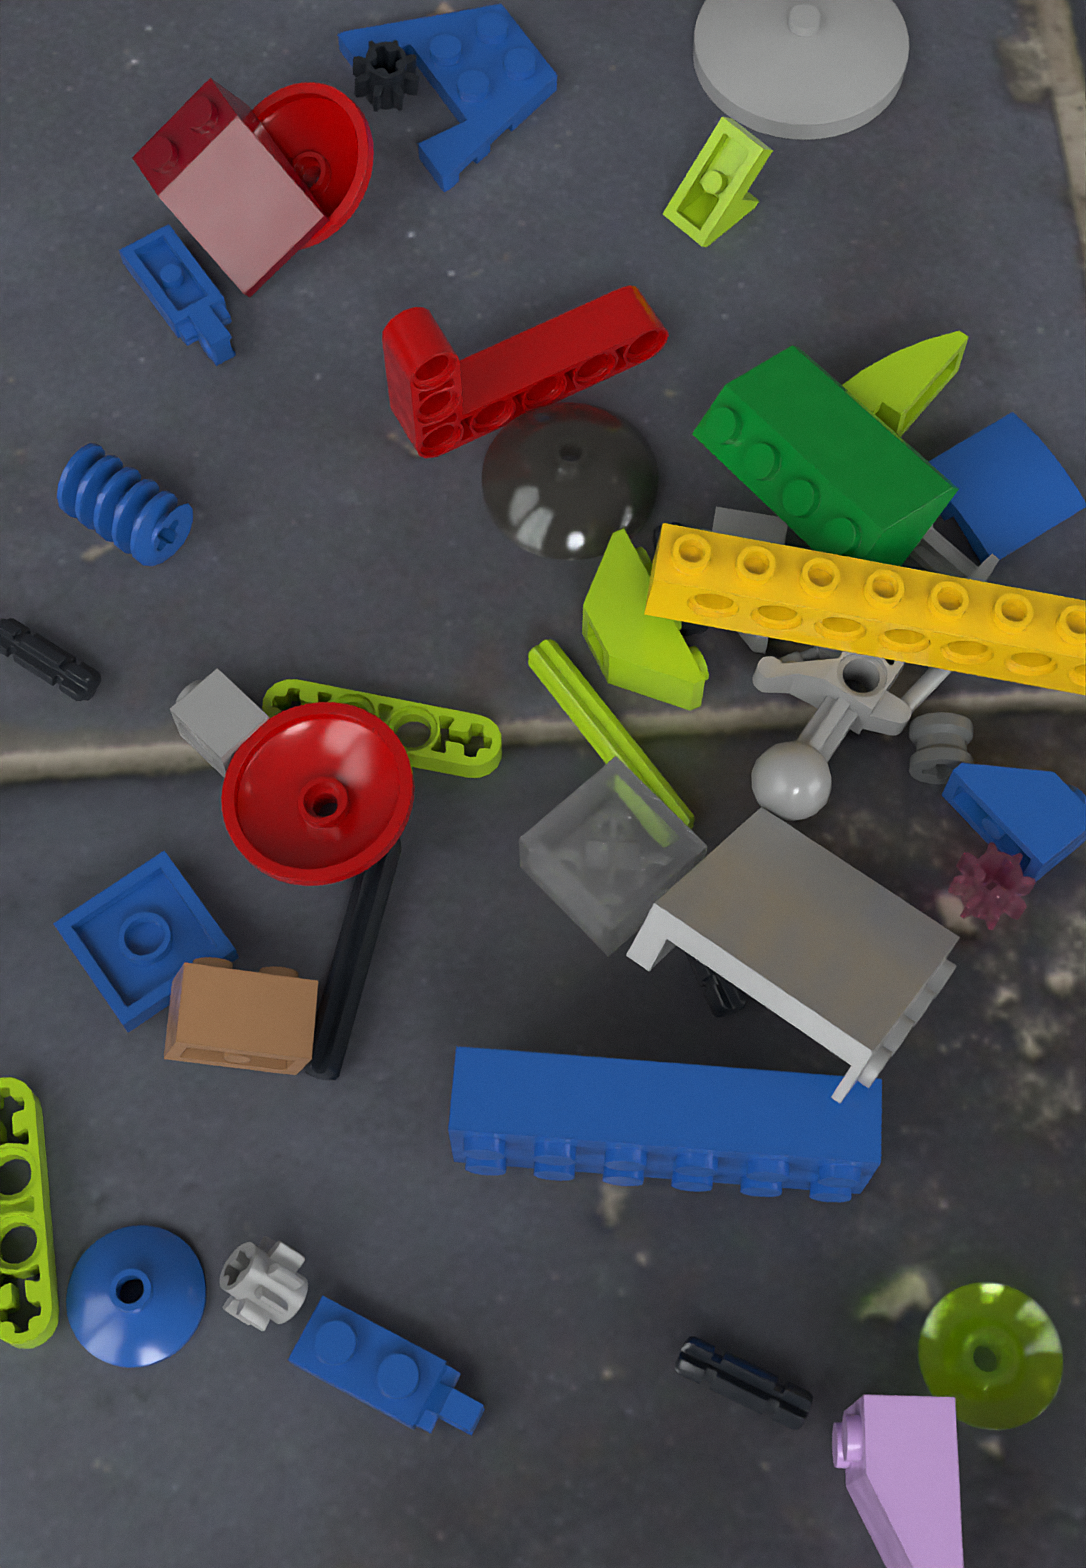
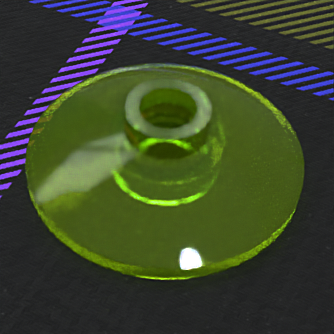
M991 1282L972 1283L959 1287L937 1302L927 1315L920 1332L918 1357L924 1382L933 1397H955L956 1419L965 1424L985 1430L1012 1429L1036 1418L1047 1408L1056 1395L1063 1372V1352L1058 1333L1046 1312L1033 1299L1015 1288ZM984 1346L994 1352L997 1358V1366L993 1372L982 1371L976 1366L973 1359L976 1347Z

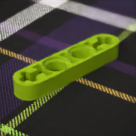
M286 679L275 683L267 690L263 698L262 710L269 718L281 712L280 709H289L292 701H299L301 705L316 702H336L356 706L372 713L385 722L395 734L403 724L409 722L425 724L431 732L428 741L418 747L404 746L411 765L415 768L466 778H481L492 773L502 759V735L498 726L491 719L479 714L298 679ZM442 728L449 729L450 741H446L445 753L439 752ZM472 736L483 738L484 748H479L476 757L466 756L464 745H468L471 742Z
M1 1077L0 1110L4 1107V1098L12 1096L20 1106H24V1110L13 1113V1134L21 1142L29 1139V1143L27 1145L8 1143L6 1127L0 1121V1144H3L0 1145V1167L8 1161L22 1159L30 1164L31 1179L27 1187L14 1195L0 1193V1250L1 1242L5 1235L11 1229L19 1226H28L35 1231L37 1245L32 1256L18 1264L6 1262L2 1258L0 1251V1339L18 1349H32L42 1345L53 1335L59 1322L60 1313L43 1112L39 1098L23 1081L12 1077ZM40 1273L39 1281L25 1280L27 1300L34 1306L41 1307V1315L30 1318L29 1330L22 1333L19 1326L12 1322H7L8 1314L19 1310V1288L12 1283L3 1286V1279L5 1277L26 1279Z

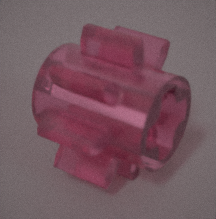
M989 843L984 854L979 859L968 852L962 854L957 867L963 875L954 877L948 887V893L961 895L964 908L960 917L965 919L973 915L976 918L983 919L988 929H994L1004 912L1016 920L1021 917L1027 906L1019 896L1028 895L1036 884L1035 879L1023 877V872L1019 865L1023 857L1021 853L1010 856L1007 853L997 851L995 843ZM992 881L998 884L991 891L984 887Z

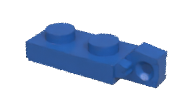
M166 225L119 250L123 264L177 338L181 337L187 346L198 340L203 351L216 366L236 356L230 339H232L231 334L225 328L232 320L227 311L224 297L170 225Z
M325 1296L321 1297L288 1358V1361L294 1366L413 1430L418 1427L431 1434L439 1418L472 1436L485 1410L483 1404L454 1389L461 1373L449 1367L447 1361Z

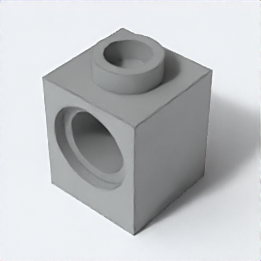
M218 668L204 680H196L186 686L179 694L176 704L170 708L180 736L224 778L228 766L240 745L269 719V716Z

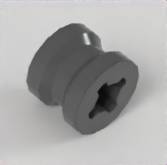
M947 712L927 713L913 719L909 725V739L915 745V753L909 759L910 775L918 781L929 784H947L952 771L961 763L974 764V759L967 752V744L973 738V724L971 720L963 715Z

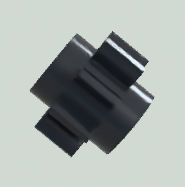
M397 40L379 43L370 41L366 58L361 56H354L353 76L356 77L354 95L356 97L366 96L369 103L373 105V111L376 112L379 109L396 108L398 111L403 110L405 94L417 95L419 77L415 74L416 55L406 56L404 50L398 46Z

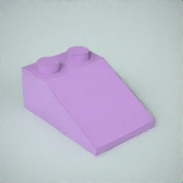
M863 1395L844 1411L842 1422H834L833 1463L835 1468H845L846 1488L886 1568H963L955 1397Z

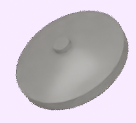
M706 0L696 20L693 42V61L698 80L708 97L719 109L735 121L755 131L780 138L802 140L822 139L844 134L863 126L878 116L891 103L901 86L909 52L907 27L899 9L892 0Z

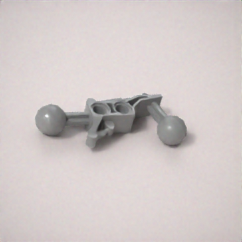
M933 524L910 554L928 572L987 582L999 562V559L991 554L979 567L976 566L933 528ZM814 646L800 653L795 651L779 659L773 656L763 657L759 660L752 677V682L758 690L765 693H789L813 705L817 710L796 741L777 743L767 749L756 760L751 772L752 790L758 805L786 822L807 819L816 814L827 803L832 790V779L827 762L848 731L851 729L855 733L860 734L862 729L887 735L900 734L912 713L952 671L930 667L900 699L890 693L889 689L907 664L906 662ZM844 680L860 682L868 693H858L851 690Z

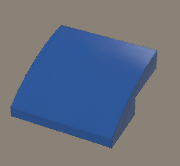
M1014 412L1009 413L928 461L959 488L940 515L944 521L954 516L981 564L991 554L995 555L999 560L1086 507V502L1052 452Z

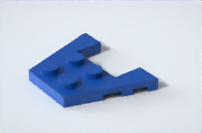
M502 4L349 30L338 34L339 50L352 68L354 56L366 58L370 41L379 43L397 40L398 46L404 50L406 56L416 55V66L460 123L418 143L420 161L443 192L451 189L459 182V173L472 161L478 164L491 152L490 144L507 128L511 131L517 128L557 90V74Z

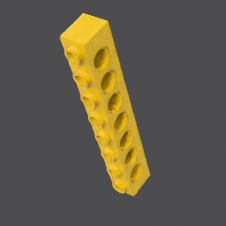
M667 523L662 524L652 564L644 615L1086 695V600Z

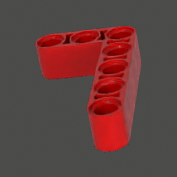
M625 286L459 360L430 311L424 307L409 308L395 315L387 323L382 333L390 408L419 456L434 458L647 361L655 356L667 343L668 331L641 291L635 286Z

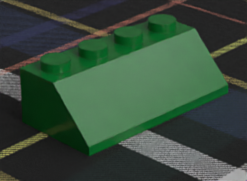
M794 345L725 384L692 433L696 439L814 551L902 566L959 490L813 359Z

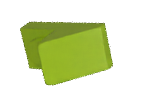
M722 116L664 210L663 215L699 245L708 247L757 206L759 200L749 193L748 190L773 150L735 120Z

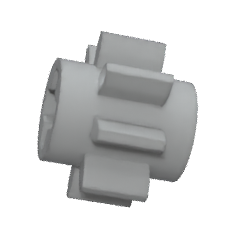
M268 1236L262 1238L259 1247L252 1242L240 1245L229 1256L221 1271L220 1287L231 1294L223 1305V1310L248 1326L251 1324L261 1331L265 1330L269 1320L277 1324L287 1322L300 1309L307 1295L308 1281L306 1277L297 1272L303 1264L305 1257L282 1241L275 1242Z

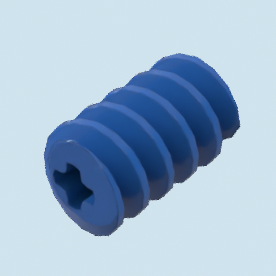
M89 443L81 447L70 458L58 483L57 500L63 512L70 517L77 518L86 528L95 530L104 540L114 542V545L122 552L132 554L144 566H155L174 555L184 544L191 530L193 508L188 503L177 507L178 499L174 493L170 491L159 493V486L154 480H141V474L134 467L123 468V462L115 455L105 456L104 449L97 443Z

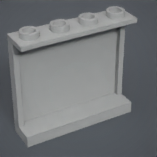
M761 807L653 904L626 956L647 971H650L676 945L849 1063L851 1067L831 1097L838 1103H841L857 1081L870 1088L890 1057L898 1050L912 1027L917 1024L932 1000L937 997L957 965L946 958L960 937Z

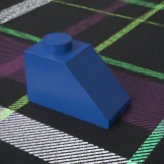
M961 763L952 771L943 790V798L1028 887L1033 885L1086 840V795L1077 787L1066 785L1055 772Z

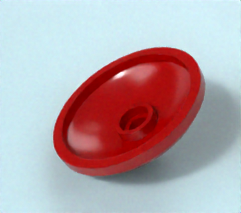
M303 82L275 91L252 109L330 219L301 249L314 246L329 238L349 220L365 195L371 178L374 159L373 139L368 121L354 101L332 86L316 82Z
M316 702L303 704L282 711L269 718L237 749L228 766L223 782L221 796L223 819L226 829L240 853L262 873L276 880L294 885L319 886L349 879L367 870L385 856L395 845L403 833L412 811L415 792L414 774L408 754L400 739L377 716L364 709L344 703ZM328 803L338 804L333 814L326 817L318 815L324 805Z

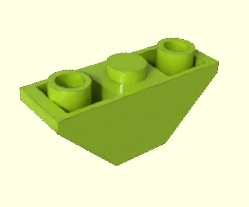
M625 529L616 531L611 536L583 604L582 634L607 683L689 711L698 708L702 703L705 681L709 679V672L704 657L695 645L687 646L679 631L682 628L681 621L644 615L652 563L643 547L634 548Z

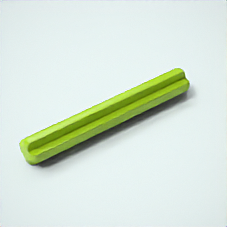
M545 639L539 645L534 646L528 653V665L665 840L673 842L686 835L694 827L695 817L558 643L552 639Z

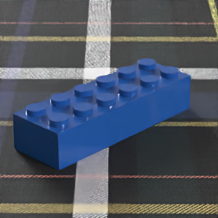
M456 1046L448 1133L454 1162L465 1163L466 1171L480 1175H503L506 1173V1167L511 1166L534 1168V1176L554 1181L572 1180L575 1178V1172L603 1174V1182L618 1186H639L644 1183V1177L672 1179L671 1186L684 1191H709L713 1189L714 1182L739 1184L740 1192L750 1196L775 1197L782 1194V1188L810 1190L809 1197L813 1200L846 1202L851 1200V1193L861 1194L881 1164L882 1079H875L870 1088L857 1081L843 1101L838 1103L831 1097L844 1076Z

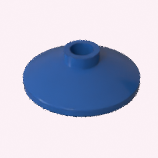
M146 1225L117 1229L93 1243L74 1267L66 1294V1308L70 1326L81 1345L96 1358L108 1364L125 1368H140L159 1363L178 1352L197 1330L206 1307V1278L196 1254L177 1235L159 1227ZM129 1280H141L144 1285L142 1297L132 1304L123 1303L120 1298L122 1286Z

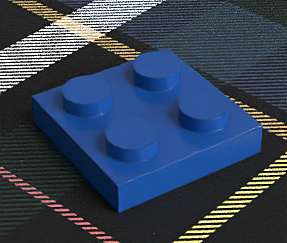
M165 850L53 923L128 1033L170 1005L172 981L184 962L193 963V960L202 957L221 958L230 962L239 958L234 946Z

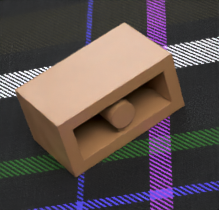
M202 957L193 960V963L184 962L172 981L164 1059L297 1075L312 1060L318 981L299 978V973L296 970L286 967H264L259 972L233 969L232 962L221 958Z

